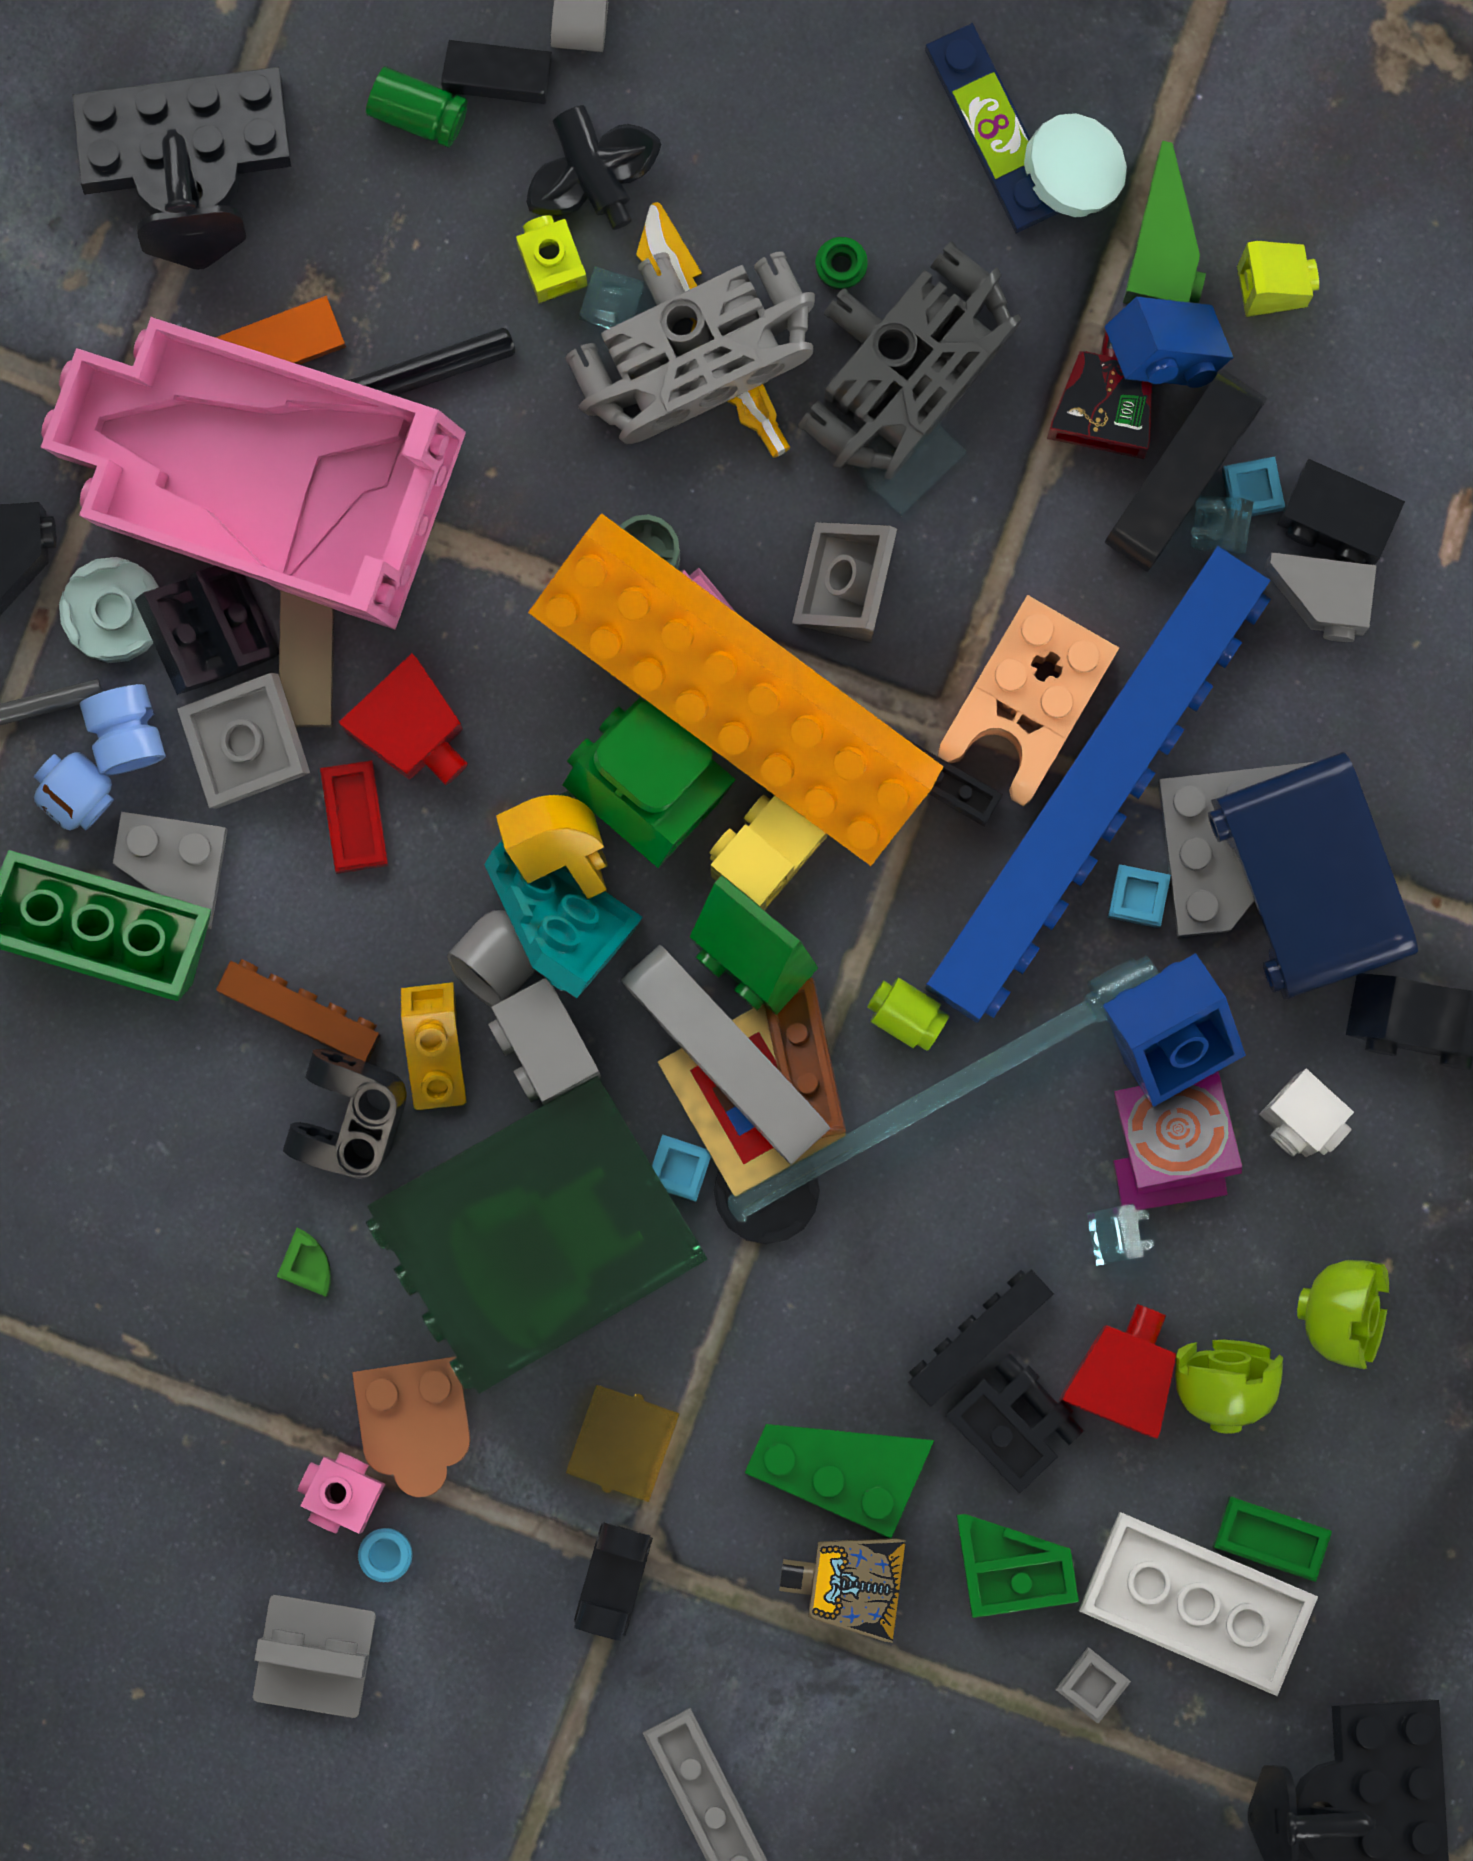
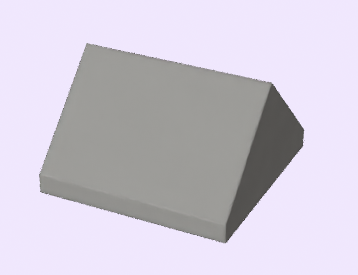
M816 522L792 624L871 643L897 529L892 526Z

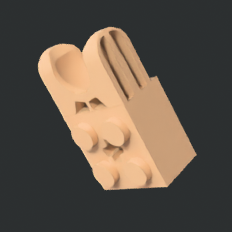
M1027 595L943 738L938 750V757L950 764L959 762L969 747L976 740L986 735H999L1008 739L1014 744L1019 754V768L1009 789L1010 796L1014 802L1023 807L1032 800L1115 658L1119 647ZM1045 661H1049L1055 665L1053 671L1058 672L1059 677L1048 676L1044 682L1040 681L1035 677L1038 669L1031 665L1035 662L1042 664Z

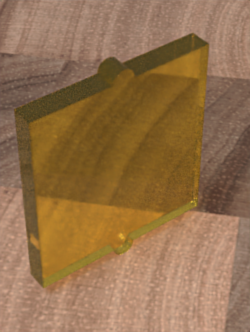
M596 1385L566 1473L601 1485L605 1493H609L613 1489L649 1502L680 1413L645 1402L641 1394H635L634 1397Z

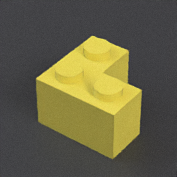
M762 795L744 817L750 825L747 826L745 824L737 834L729 828L709 853L711 854L710 860L713 861L711 864V877L717 881L721 875L724 876L765 911L827 838V834L778 797L774 796L770 800L767 796Z

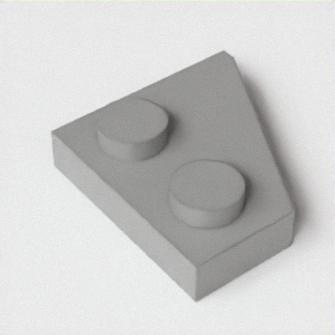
M121 812L113 864L154 893L211 909L207 929H212L228 830L226 827Z

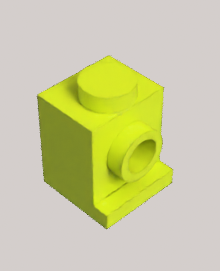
M545 215L532 219L523 225L525 233L516 236L517 246L538 303L588 286L585 269L565 219L554 222L552 215ZM552 244L559 248V254L553 259H545L539 254L541 248Z

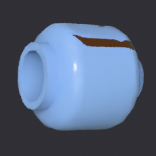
M80 752L68 754L63 760L56 754H53L34 775V778L40 783L34 795L36 805L65 830H73L81 826L86 831L114 800L109 795L112 786L111 779L105 774H99L98 767Z

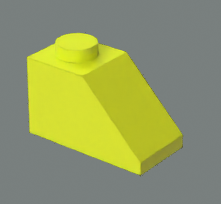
M1267 241L1247 242L1237 265L1246 317L1308 307L1313 297V291L1319 290V275L1315 259L1307 260L1305 246L1303 244Z

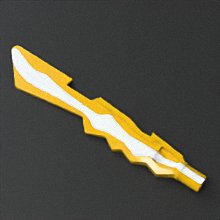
M654 202L650 205L636 256L641 262L649 258L657 276H660L662 273L653 255L662 252L668 253L670 262L686 292L697 286L693 278L702 275V272L662 205ZM690 318L693 321L692 332L697 325V320ZM763 384L727 401L737 407L740 423L757 432L773 458L779 457L791 448L778 427L776 411Z

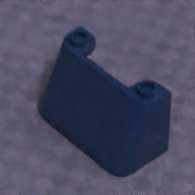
M1341 752L1211 800L1214 811L1208 812V818L1214 836L1218 842L1226 840L1232 849L1236 848L1272 947L1269 949L1270 960L1263 962V970L1273 992L1280 991L1283 999H1289L1417 954L1418 945L1413 927L1359 779L1346 753Z

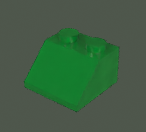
M721 875L718 878L690 934L691 940L700 950L695 958L717 978L726 972L739 984L734 989V992L753 1009L758 1011L764 1004L777 1015L814 974L818 966L799 939L724 876Z

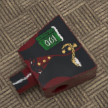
M1106 330L1100 354L1087 351L1079 352L1052 419L1047 439L1144 459L1150 444L1152 383L1125 379Z

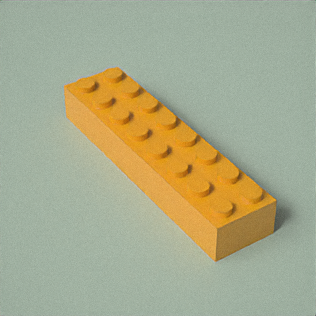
M602 513L581 538L528 612L870 866L928 795L943 769L941 764Z

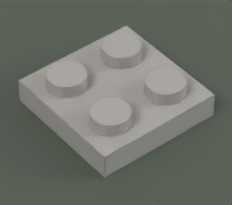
M269 673L177 708L209 808L218 809L310 774L279 674Z

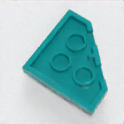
M503 840L492 850L484 864L532 968L544 975L551 985L557 989L567 991L576 998L579 997L630 938L643 919L641 915L605 891L587 899L566 866L527 884L506 852Z

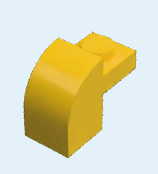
M547 795L530 799L496 815L505 850L527 884L566 866L587 899L607 890L601 872L602 868L608 866L602 851L604 846L595 815L586 804L568 796Z

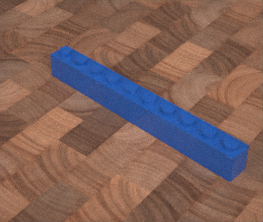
M1216 547L926 984L925 989L977 1024L984 1013L992 1018L995 1017L1011 993L1002 987L1013 969L1023 975L1040 949L1032 943V940L1042 925L1052 931L1069 905L1061 899L1062 895L1072 881L1081 887L1098 861L1089 854L1100 838L1109 843L1127 818L1126 815L1119 812V809L1129 794L1139 799L1156 774L1148 768V765L1158 750L1168 756L1185 730L1176 724L1187 706L1197 712L1213 688V685L1205 679L1216 663L1226 668L1242 644L1234 635L1244 620L1254 625L1270 602L1271 598L1263 594L1271 581L1270 579L1221 547Z

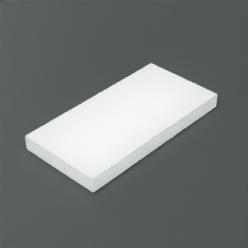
M1119 1512L1078 1611L1278 1696L1318 1596Z

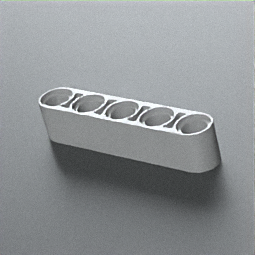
M658 945L621 979V982L790 1165L831 1129L809 1102L664 947Z

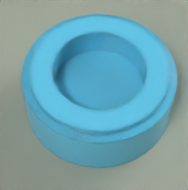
M381 1528L372 1531L362 1540L358 1550V1561L361 1569L369 1578L378 1582H391L402 1577L409 1569L413 1557L412 1547L406 1536L391 1528Z

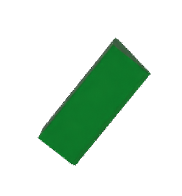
M8 850L0 869L1 950L174 1001H179L193 985L211 916V909Z

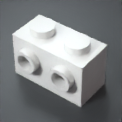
M1306 1068L1296 1074L1259 1115L1275 1129L1270 1136L1283 1150L1293 1157L1297 1153L1308 1157L1318 1151L1323 1155L1328 1151L1332 1152L1352 1130L1345 1122L1354 1112Z

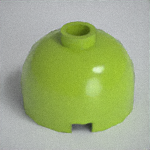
M1365 1260L1341 1261L1329 1265L1322 1270L1315 1278L1311 1289H1302L1298 1300L1297 1317L1298 1319L1306 1320L1305 1328L1308 1339L1314 1349L1327 1360L1343 1366L1366 1369V1362L1372 1363L1375 1359L1387 1316V1310L1380 1309V1298L1378 1296L1379 1292L1389 1293L1388 1270L1384 1264Z
M1213 1340L1212 1347L1215 1351L1204 1350L1197 1352V1342L1187 1344L1178 1349L1175 1380L1179 1398L1183 1406L1193 1416L1203 1422L1210 1423V1429L1219 1433L1240 1432L1242 1426L1253 1424L1270 1413L1277 1402L1282 1381L1283 1357L1279 1354L1275 1360L1270 1359V1348L1246 1341Z

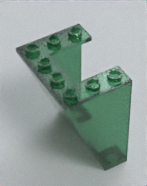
M598 1076L367 1206L373 1215V1218L366 1221L371 1234L382 1250L385 1248L387 1251L390 1249L392 1252H395L401 1262L400 1265L393 1268L399 1281L409 1296L417 1292L420 1294L429 1311L421 1315L427 1328L437 1343L447 1339L457 1358L449 1362L455 1375L465 1390L474 1388L479 1394L495 1391L709 1261Z

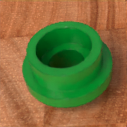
M835 237L826 241L818 250L815 261L816 272L821 281L827 286L839 290L856 286L864 278L868 265L867 255L863 247L857 241L848 237ZM839 256L846 257L851 262V268L846 272H837L831 265L832 261Z

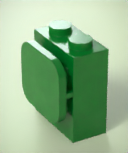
M639 697L626 711L618 706L605 719L599 728L603 735L595 743L586 738L574 750L567 760V763L573 768L562 786L586 804L600 819L659 868L721 803L736 779L712 759V749L647 700L645 701Z

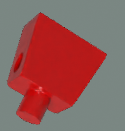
M412 653L339 721L342 729L350 737L409 780L423 767L427 766L446 786L468 766V763L449 744L463 730L461 723L419 660Z
M1137 1304L1126 1332L1107 1325L1103 1326L1062 1392L1059 1400L1150 1438L1158 1439L1176 1360V1353L1155 1345L1166 1315Z

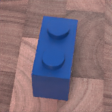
M1136 296L1104 326L1123 375L1128 380L1148 381L1152 384L1187 385L1190 388H1198L1212 382L1217 376V372L1234 358L1212 305Z

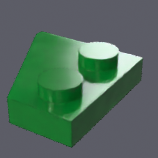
M967 1514L956 1515L972 1618L1079 1602L1070 1548Z

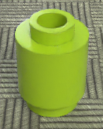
M899 977L892 985L883 980L867 1005V1008L875 1012L871 1018V1023L909 1047L914 1048L918 1045L926 1051L933 1045L949 1018L947 1013L939 1009L941 1003Z

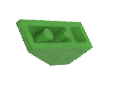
M1162 141L1123 303L1129 304L1137 296L1199 304L1206 273L1197 271L1200 252L1173 143Z

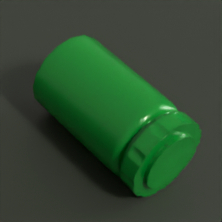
M384 66L371 89L365 113L367 116L429 141L438 140L439 145L449 148L453 141L456 140L462 128L467 112L468 100L458 95L453 98L452 94L446 90Z

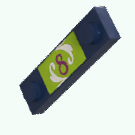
M971 23L926 44L925 51L1015 233L1059 214V212H1056L1040 200L1033 190L1035 183L1031 178V174H1026L1024 166L1026 145L1030 141V137L974 24Z

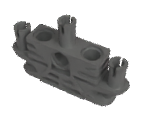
M950 242L943 249V255L940 253L930 268L940 273L969 297L967 302L963 301L955 293L950 298L946 296L947 287L941 282L934 286L931 283L932 275L926 270L921 273L883 320L850 295L849 291L845 288L837 294L836 298L838 299L836 302L832 300L824 315L827 318H831L862 343V345L825 389V399L831 404L836 400L839 401V410L846 416L850 412L855 414L854 422L861 429L856 433L825 408L820 401H817L810 408L812 411L810 415L806 413L798 425V428L807 432L837 457L832 467L843 469L848 465H854L867 469L872 467L887 470L884 479L891 480L1010 339L1022 321L1020 314L1011 317L1006 306L1008 302L998 283L1002 276L998 267L989 274L959 250L953 242ZM985 304L988 311L993 313L998 327L993 331H990L976 319ZM955 315L960 317L938 343L935 339ZM896 338L906 345L908 351L902 358L891 360L884 357L878 347L884 340ZM918 348L927 357L911 377L906 380L901 375H904L911 369ZM893 391L896 394L875 420L871 418L873 413ZM881 436L894 446L896 451L892 456L878 453L868 447Z

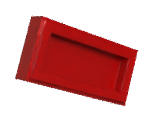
M369 760L320 768L336 874L389 866L373 761Z

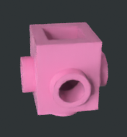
M339 1452L336 1460L323 1457L320 1465L311 1462L297 1491L305 1495L301 1507L312 1511L308 1518L309 1522L337 1534L340 1526L360 1534L363 1533L385 1483L365 1474L369 1466L368 1464ZM337 1482L346 1489V1497L341 1503L334 1501L331 1497V1488Z

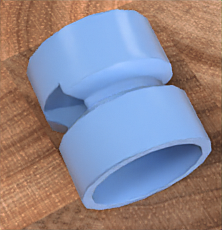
M136 684L114 688L90 696L79 703L87 731L98 736V740L92 745V750L99 774L110 776L131 772L155 764L166 757L157 727L150 726L147 723L154 713L145 685Z

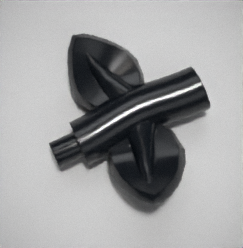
M584 105L564 111L555 117L552 122L565 157L545 163L534 175L529 186L526 201L529 212L543 216H563L579 210L588 198L597 215L606 214L613 230L628 225L632 220L624 205L630 198L622 184L631 183L641 178L651 169L662 145L660 139L648 129L624 124L618 125L605 133L598 142L592 121Z

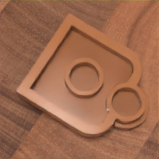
M459 1356L352 1372L363 1452L367 1463L379 1473L394 1474L399 1488L410 1496L426 1497L436 1493L446 1480L447 1466L461 1461L467 1454L471 1442Z

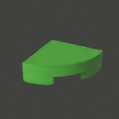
M296 1228L277 1277L327 1297L331 1285V1269L328 1257L315 1238L304 1230Z

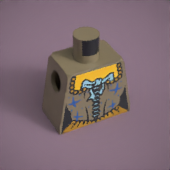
M885 1538L818 1541L815 1563L783 1559L779 1591L810 1595L808 1617L884 1642L893 1643L906 1540Z

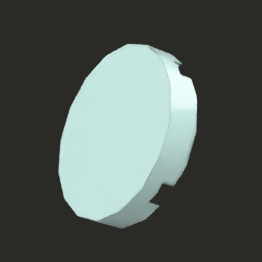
M1077 113L1057 115L1043 123L1026 145L1024 166L1026 174L1030 173L1035 183L1033 190L1040 200L1056 212L1072 217H1084L1090 213L1100 212L1117 198L1125 185L1127 166L1122 147L1112 132L1093 118Z
M119 557L95 559L78 568L70 578V582L66 585L65 591L62 592L59 602L61 625L70 642L89 658L106 663L130 661L146 652L153 644L134 600L143 592L159 588L149 572L129 560Z

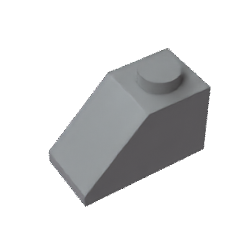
M1271 552L1266 561L1265 573L1311 630L1324 631V639L1337 642H1354L1355 635L1363 636L1370 627L1376 565Z

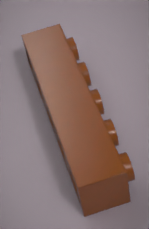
M243 959L240 960L239 964L230 960L216 988L217 992L343 1054L365 1062L369 1061L381 1037L380 1033L375 1031L376 1024L362 1017H359L357 1022L345 1017L347 1010L331 1002L328 1007H325L316 1002L318 996L305 989L300 988L298 993L286 988L288 981L270 973L268 978L257 974L256 972L259 967Z

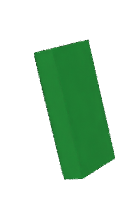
M1229 1496L1212 1547L1316 1582L1332 1531Z

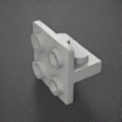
M281 1595L271 1596L264 1634L262 1638L258 1639L254 1661H259L253 1691L254 1701L356 1718L361 1707L376 1619L375 1612Z

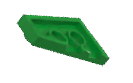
M766 1424L745 1473L892 1538L934 1440Z

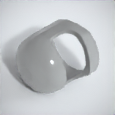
M493 910L486 913L447 955L455 976L473 995L489 1007L514 995L536 971L532 968L507 912L504 910ZM470 968H472L477 974H479L487 983H485L480 977H478Z

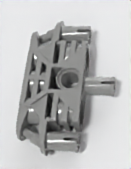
M662 252L653 255L662 273L660 276H657L649 258L642 261L638 265V271L642 274L657 306L601 333L622 380L612 383L599 356L598 348L594 343L581 346L589 363L588 367L584 366L576 348L565 357L585 397L579 404L578 409L588 416H599L609 425H615L622 430L619 439L625 444H634L673 426L675 427L758 387L809 359L813 354V344L805 342V332L808 330V313L814 307L815 294L813 292L802 293L784 252L770 254L773 265L778 273L777 275L773 274L765 257L754 265V269L774 305L766 310L757 297L743 265L737 266L685 292L670 262L668 253ZM693 318L697 320L695 329L689 334L681 336L672 333L673 326L680 319ZM787 329L790 332L789 343L778 345L775 336ZM638 404L641 413L632 419L623 412V408Z

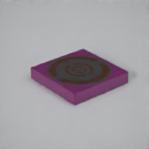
M1219 1071L1154 1107L1140 1086L1114 1091V1099L1138 1195L1242 1174V1163Z

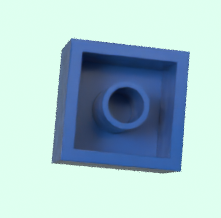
M1196 953L1181 962L1170 964L1158 975L1134 988H1128L1120 992L1113 1000L1103 1005L1124 1063L1153 1107L1246 1056L1227 999Z

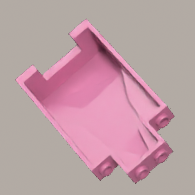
M153 317L150 318L147 329L142 330L136 339L133 352L135 358L133 366L76 348L73 359L65 364L59 380L61 392L54 410L48 412L44 419L41 431L43 438L41 448L60 459L95 470L93 478H89L82 488L80 495V506L82 509L79 516L96 526L266 582L278 590L396 630L466 434L462 428L438 409Z

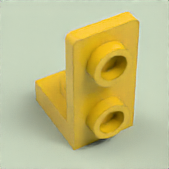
M454 982L401 988V1021L414 1108L416 1110L464 1105L466 1103V1091L457 1032Z

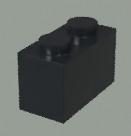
M1308 459L1299 475L1278 525L1288 529L1286 536L1299 544L1315 547L1317 542L1335 550L1334 557L1339 561L1375 565L1383 553L1405 501Z

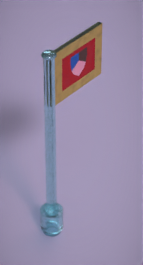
M1146 955L1137 961L1132 957L1088 981L1090 993L1084 996L1085 1001L847 1134L842 1133L820 1138L791 1165L682 1048L659 1060L658 1065L731 1191L728 1197V1207L731 1214L737 1220L746 1222L748 1221L746 1216L1095 1021L1100 1024L1105 1020L1109 1023L1103 1005L1113 1000L1120 992L1128 988H1134L1159 973ZM764 1004L758 1011L751 1009L733 1019L732 1021L777 1068Z

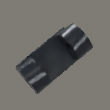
M315 1049L312 1052L305 1078L319 1087L351 1097L340 1133L313 1124L294 1122L290 1124L283 1152L295 1160L323 1170L353 1178L368 1177L381 1166L392 1149L406 1104L407 1091L405 1084L399 1076L363 1060L333 1050ZM376 1089L385 1093L389 1099L390 1108L385 1111L374 1108L368 1101L367 1091ZM359 1138L368 1141L374 1149V1158L363 1159L358 1156L353 1150L352 1140Z
M606 1522L601 1523L576 1610L574 1628L621 1641L622 1637L626 1636L653 1540L651 1535Z

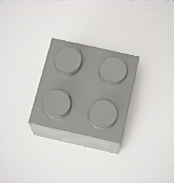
M546 978L491 1007L497 1019L488 1023L505 1056L514 1051L518 1056L522 1066L513 1072L530 1103L540 1098L545 1108H548L601 1079L600 1072L553 985Z

